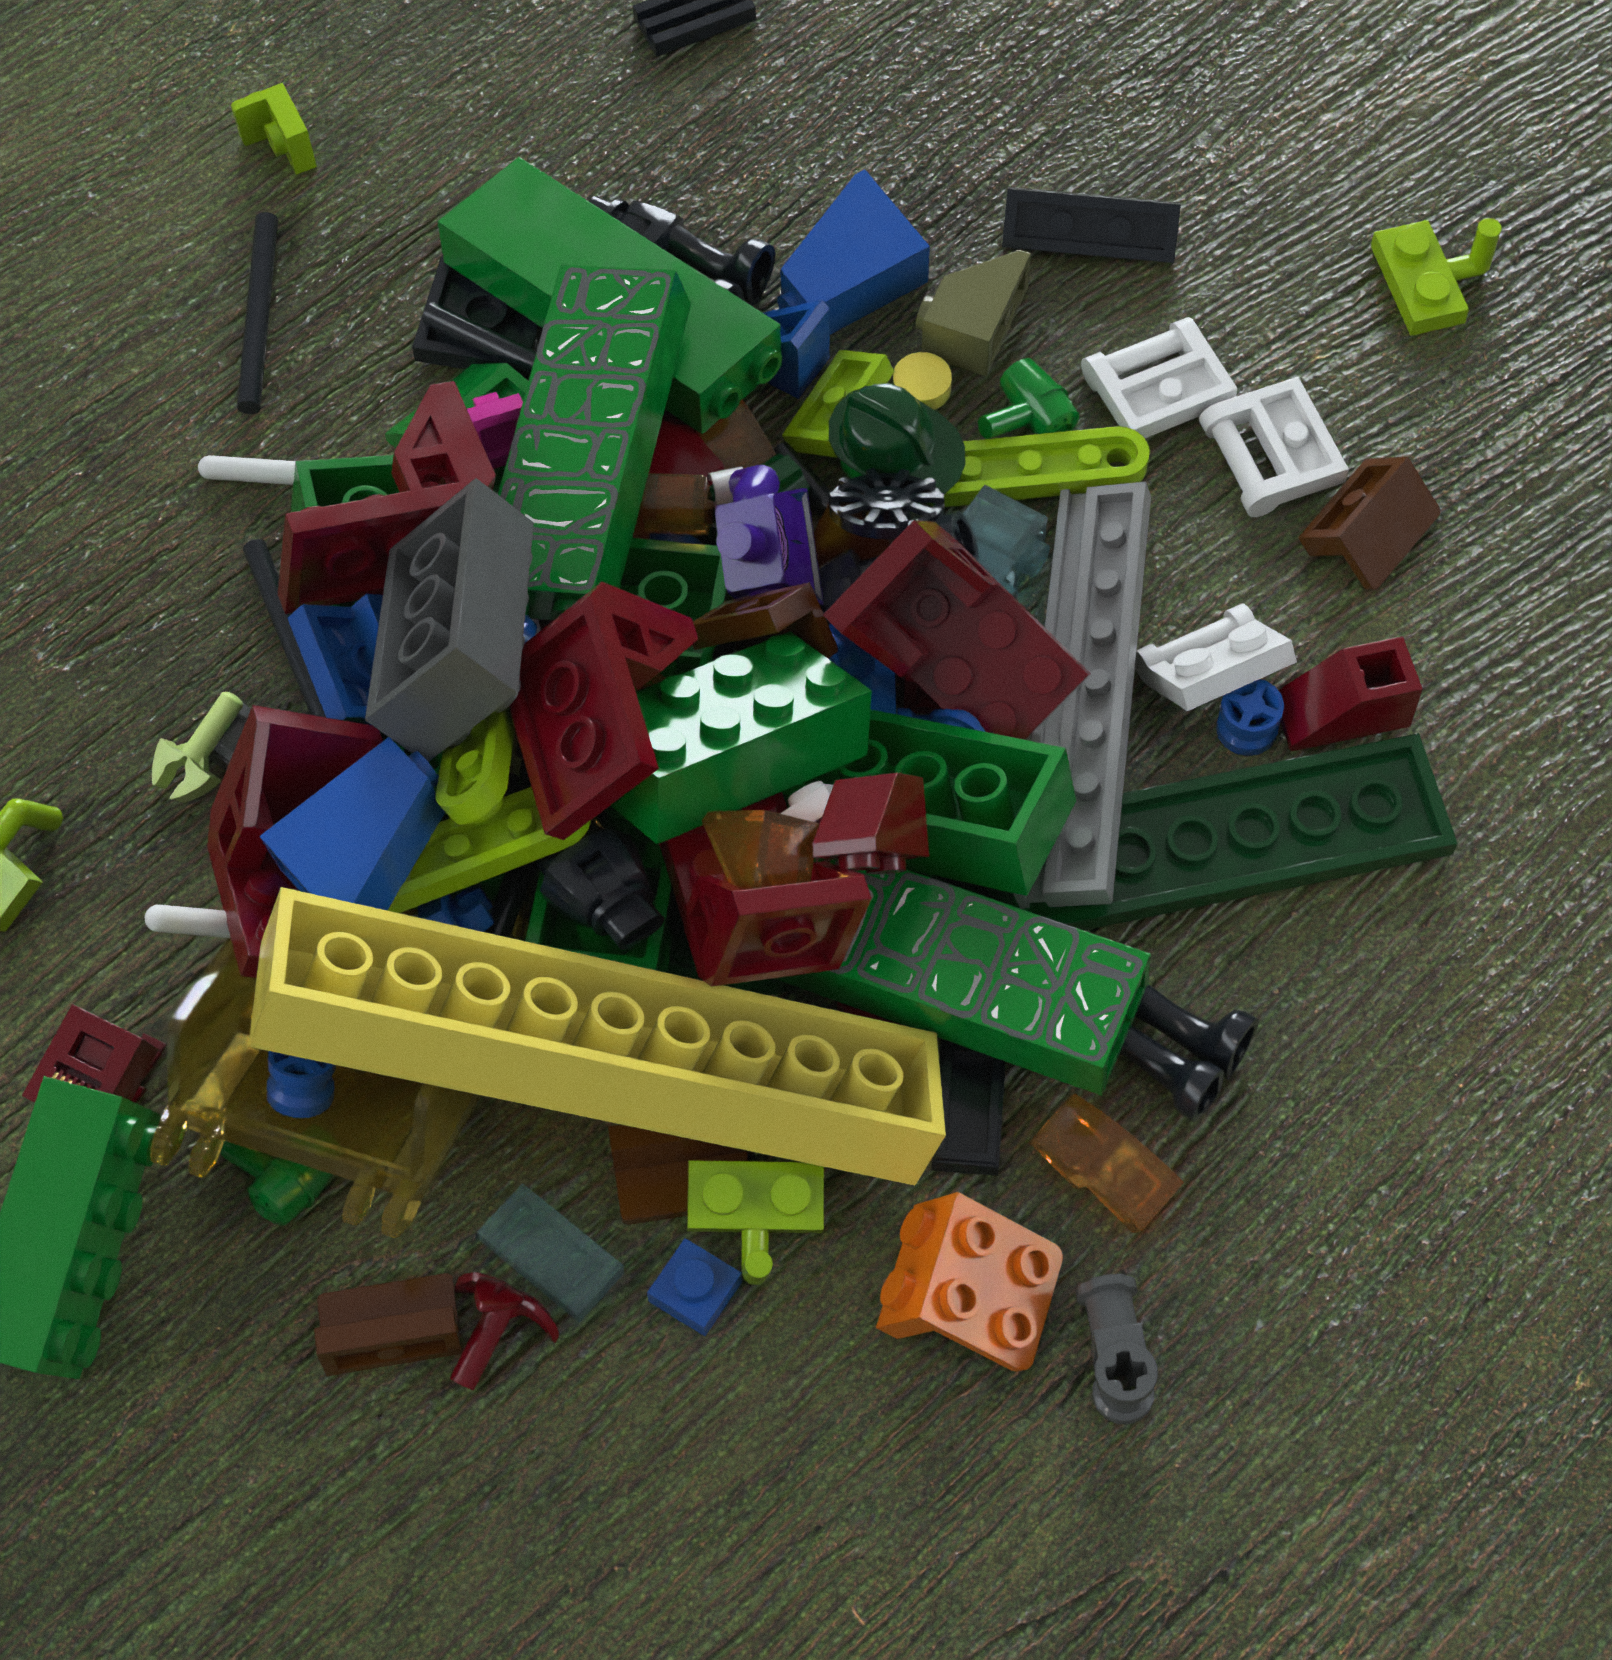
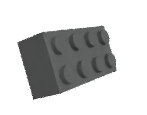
M477 478L389 550L365 720L409 752L414 753L418 751L428 762L447 747L454 748L459 746L468 737L473 727L491 713H499L507 709L517 697L521 687L519 676L522 649L525 643L523 633L526 606L529 600L527 590L529 568L533 558L531 547L534 522Z

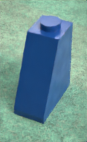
M865 169L854 175L780 269L781 296L777 299L779 309L823 300L830 308V335L928 282L930 246Z
M388 737L259 837L279 869L298 891L388 910L445 814V811L436 802V793L433 789L438 784L439 776L418 751L407 756Z

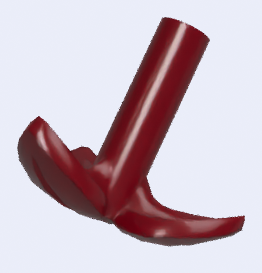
M464 1273L457 1279L455 1292L474 1293L477 1309L483 1313L450 1376V1379L474 1391L510 1319L522 1315L532 1319L544 1329L553 1344L557 1342L559 1338L558 1328L550 1313L534 1296L524 1291H518L505 1281L484 1273Z

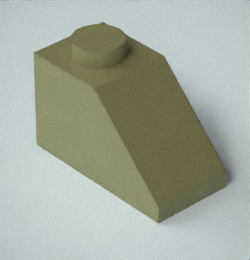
M1017 250L945 275L935 296L926 295L917 314L915 327L922 331L921 352L935 354L945 360L947 364L987 377L1028 289L1031 253Z

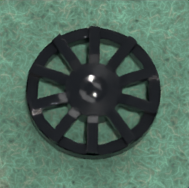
M872 468L866 470V475L851 479L843 477L838 480V486L830 492L829 515L838 527L849 533L873 539H896L913 522V520L910 521L911 512L922 516L916 520L933 522L943 516L945 511L944 493L936 487V481L932 478L924 480L910 476L909 470L900 469L898 473H877ZM842 502H855V503H852V504H849V505L840 507V504H841ZM918 503H932L933 508ZM862 511L863 520H859L851 515Z

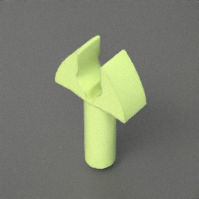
M222 692L187 743L176 745L174 742L163 738L159 740L152 765L153 786L166 789L175 777L177 770L185 765V778L176 787L170 799L183 803L208 793L221 782L219 777L209 771V755L243 707L242 701L236 695L230 692Z

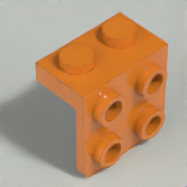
M959 1192L915 1204L914 1208L904 1219L900 1229L902 1246L895 1268L889 1274L881 1289L880 1302L883 1306L876 1328L896 1339L935 1331L1011 1371L1018 1372L1029 1369L1034 1362L1062 1265L1063 1254L1060 1247Z

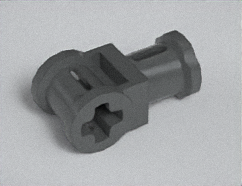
M1107 1274L1094 1277L1078 1285L1075 1290L1078 1303L1086 1307L1091 1332V1356L1095 1371L1093 1402L1097 1411L1105 1419L1116 1424H1132L1140 1421L1150 1412L1154 1403V1387L1158 1379V1366L1153 1355L1146 1349L1142 1324L1137 1323L1132 1300V1297L1138 1292L1136 1280L1132 1276H1125L1123 1274ZM1119 1375L1127 1376L1129 1385L1136 1386L1135 1390L1123 1391L1120 1381L1114 1380V1378Z

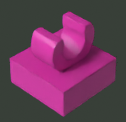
M497 392L473 398L474 407L468 408L467 411L493 469L505 466L523 401L519 393L499 399Z

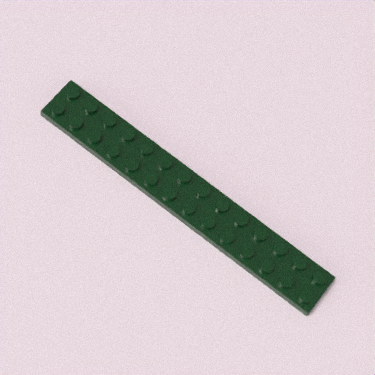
M1417 733L1124 792L1122 796L1112 904L1048 907L1046 902L1030 903V908H1024L1023 910L1084 931L1450 856L1454 854L1458 843L1420 734ZM915 872L1020 908L1014 893ZM678 910L667 973L703 981L698 977ZM773 978L724 985L764 995L801 989Z

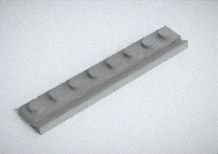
M1146 482L1087 487V491L1084 494L1071 495L1070 489L1060 490L1045 628L1091 675L1032 734L1031 741L1066 748L1076 803L1028 896L1014 893L1020 909L1030 908V903L1046 902L1048 907L1112 904L1151 504V495Z

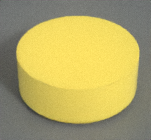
M917 352L905 356L895 366L893 385L905 388L916 399L933 410L943 406L949 399L952 372L949 365L941 357L928 352Z

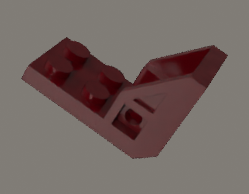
M455 381L430 385L396 447L391 474L399 493L372 495L362 500L324 507L311 506L301 511L285 514L278 597L285 614L293 613L302 604L331 606L359 600L365 594L383 595L389 550L475 478L493 491L495 472Z
M913 520L823 614L841 634L898 676H910L942 709H959L969 712L978 719L981 726L988 733L1027 740L1091 675L1031 613L954 537L936 522Z
M601 582L524 644L519 676L521 687L509 708L546 835L565 840L659 769L635 688L639 689L698 640L692 618Z
M252 705L211 808L207 842L220 899L227 916V926L240 976L257 978L261 941L280 888L298 891L279 869L259 836L383 742L380 730L373 725Z
M782 792L659 844L698 977L711 987L838 970L872 899L863 874L839 868L838 865L827 861L805 864L799 843L783 841L772 821L773 818L787 809Z

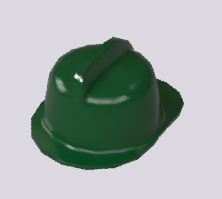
M886 383L873 384L855 390L835 406L829 420V442L835 455L848 467L862 475H866V470L872 468L877 473H898L900 469L909 470L910 476L924 480L928 478L934 479L936 487L945 495L958 483L965 467V445L958 430L944 416L916 399L903 387Z

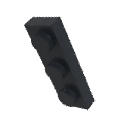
M1008 187L1002 247L1174 263L1181 203Z

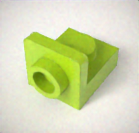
M283 83L262 91L253 92L244 98L232 102L231 108L236 126L245 146L268 138L276 157L286 154L296 175L317 167L308 130Z

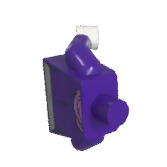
M755 465L747 468L736 467L708 473V479L712 481L715 492V502L713 504L718 532L717 547L721 553L725 587L728 594L737 599L810 582L819 605H823L807 488L776 493L780 485L778 475L771 467L765 465ZM736 646L734 647L733 653L738 652Z

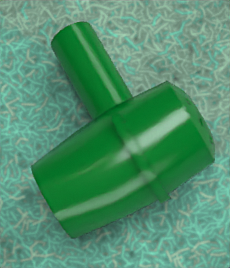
M1024 358L1013 363L1000 378V387L1011 403V406L979 417L978 429L985 439H991L1024 426L1034 434L1073 431L1079 422L1080 414L1069 399L1068 391L1063 386L1058 385L1031 358Z
M316 1129L307 1131L275 1158L237 1134L227 1137L220 1149V1154L224 1159L256 1178L247 1188L248 1198L255 1210L263 1218L279 1226L287 1225L305 1208L312 1207L315 1204V1198L344 1163V1156L339 1147L323 1132Z

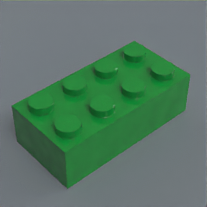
M789 631L772 636L764 642L731 655L721 656L713 662L680 675L670 676L662 682L636 691L659 769L610 806L653 842L660 844L867 756L872 690Z
M870 709L867 756L782 791L788 809L791 807L788 798L802 787L816 781L834 785L835 780L890 773L923 777L929 857L906 859V869L1028 896L1076 803L1067 750L1064 747Z
M46 1076L43 1077L0 1212V1363L34 1373L80 1379L83 1367L88 1368L93 1363L101 1341V1329L96 1327L104 1300H110L114 1295L121 1277L122 1263L120 1260H117L124 1234L133 1231L140 1217L143 1198L142 1194L137 1192L145 1167H151L154 1164L161 1149L163 1130L158 1126L161 1114L121 1096Z

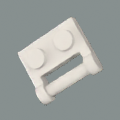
M1190 317L1171 323L1167 332L1105 356L1103 353L1098 352L1083 358L1081 361L1083 375L1087 384L1093 391L1099 393L1120 427H1127L1132 429V431H1137L1144 438L1197 418L1209 406L1236 397L1237 394L1236 385ZM1178 352L1181 355L1120 380L1118 377Z
M1299 377L1215 403L1200 414L1199 422L1206 436L1215 438L1243 491L1240 499L1250 517L1266 515L1279 504L1346 482L1349 468ZM1246 422L1250 423L1278 476L1266 480L1263 479L1236 428L1237 425Z
M1240 604L1226 610L1223 619L1158 648L1153 644H1149L1136 650L1135 668L1146 685L1186 711H1189L1296 663L1297 660L1291 639L1257 621L1249 607L1245 604Z

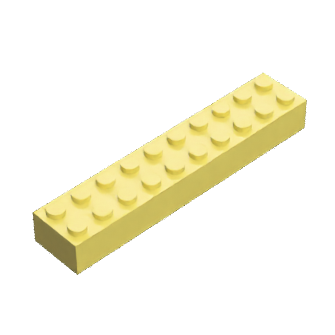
M283 887L280 888L261 941L249 1047L914 1186L919 1181L946 1136L937 1033L724 985L711 987L706 982Z

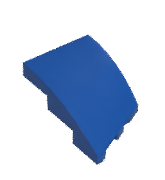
M365 594L352 607L302 604L287 618L326 718L371 725L365 720L383 595Z

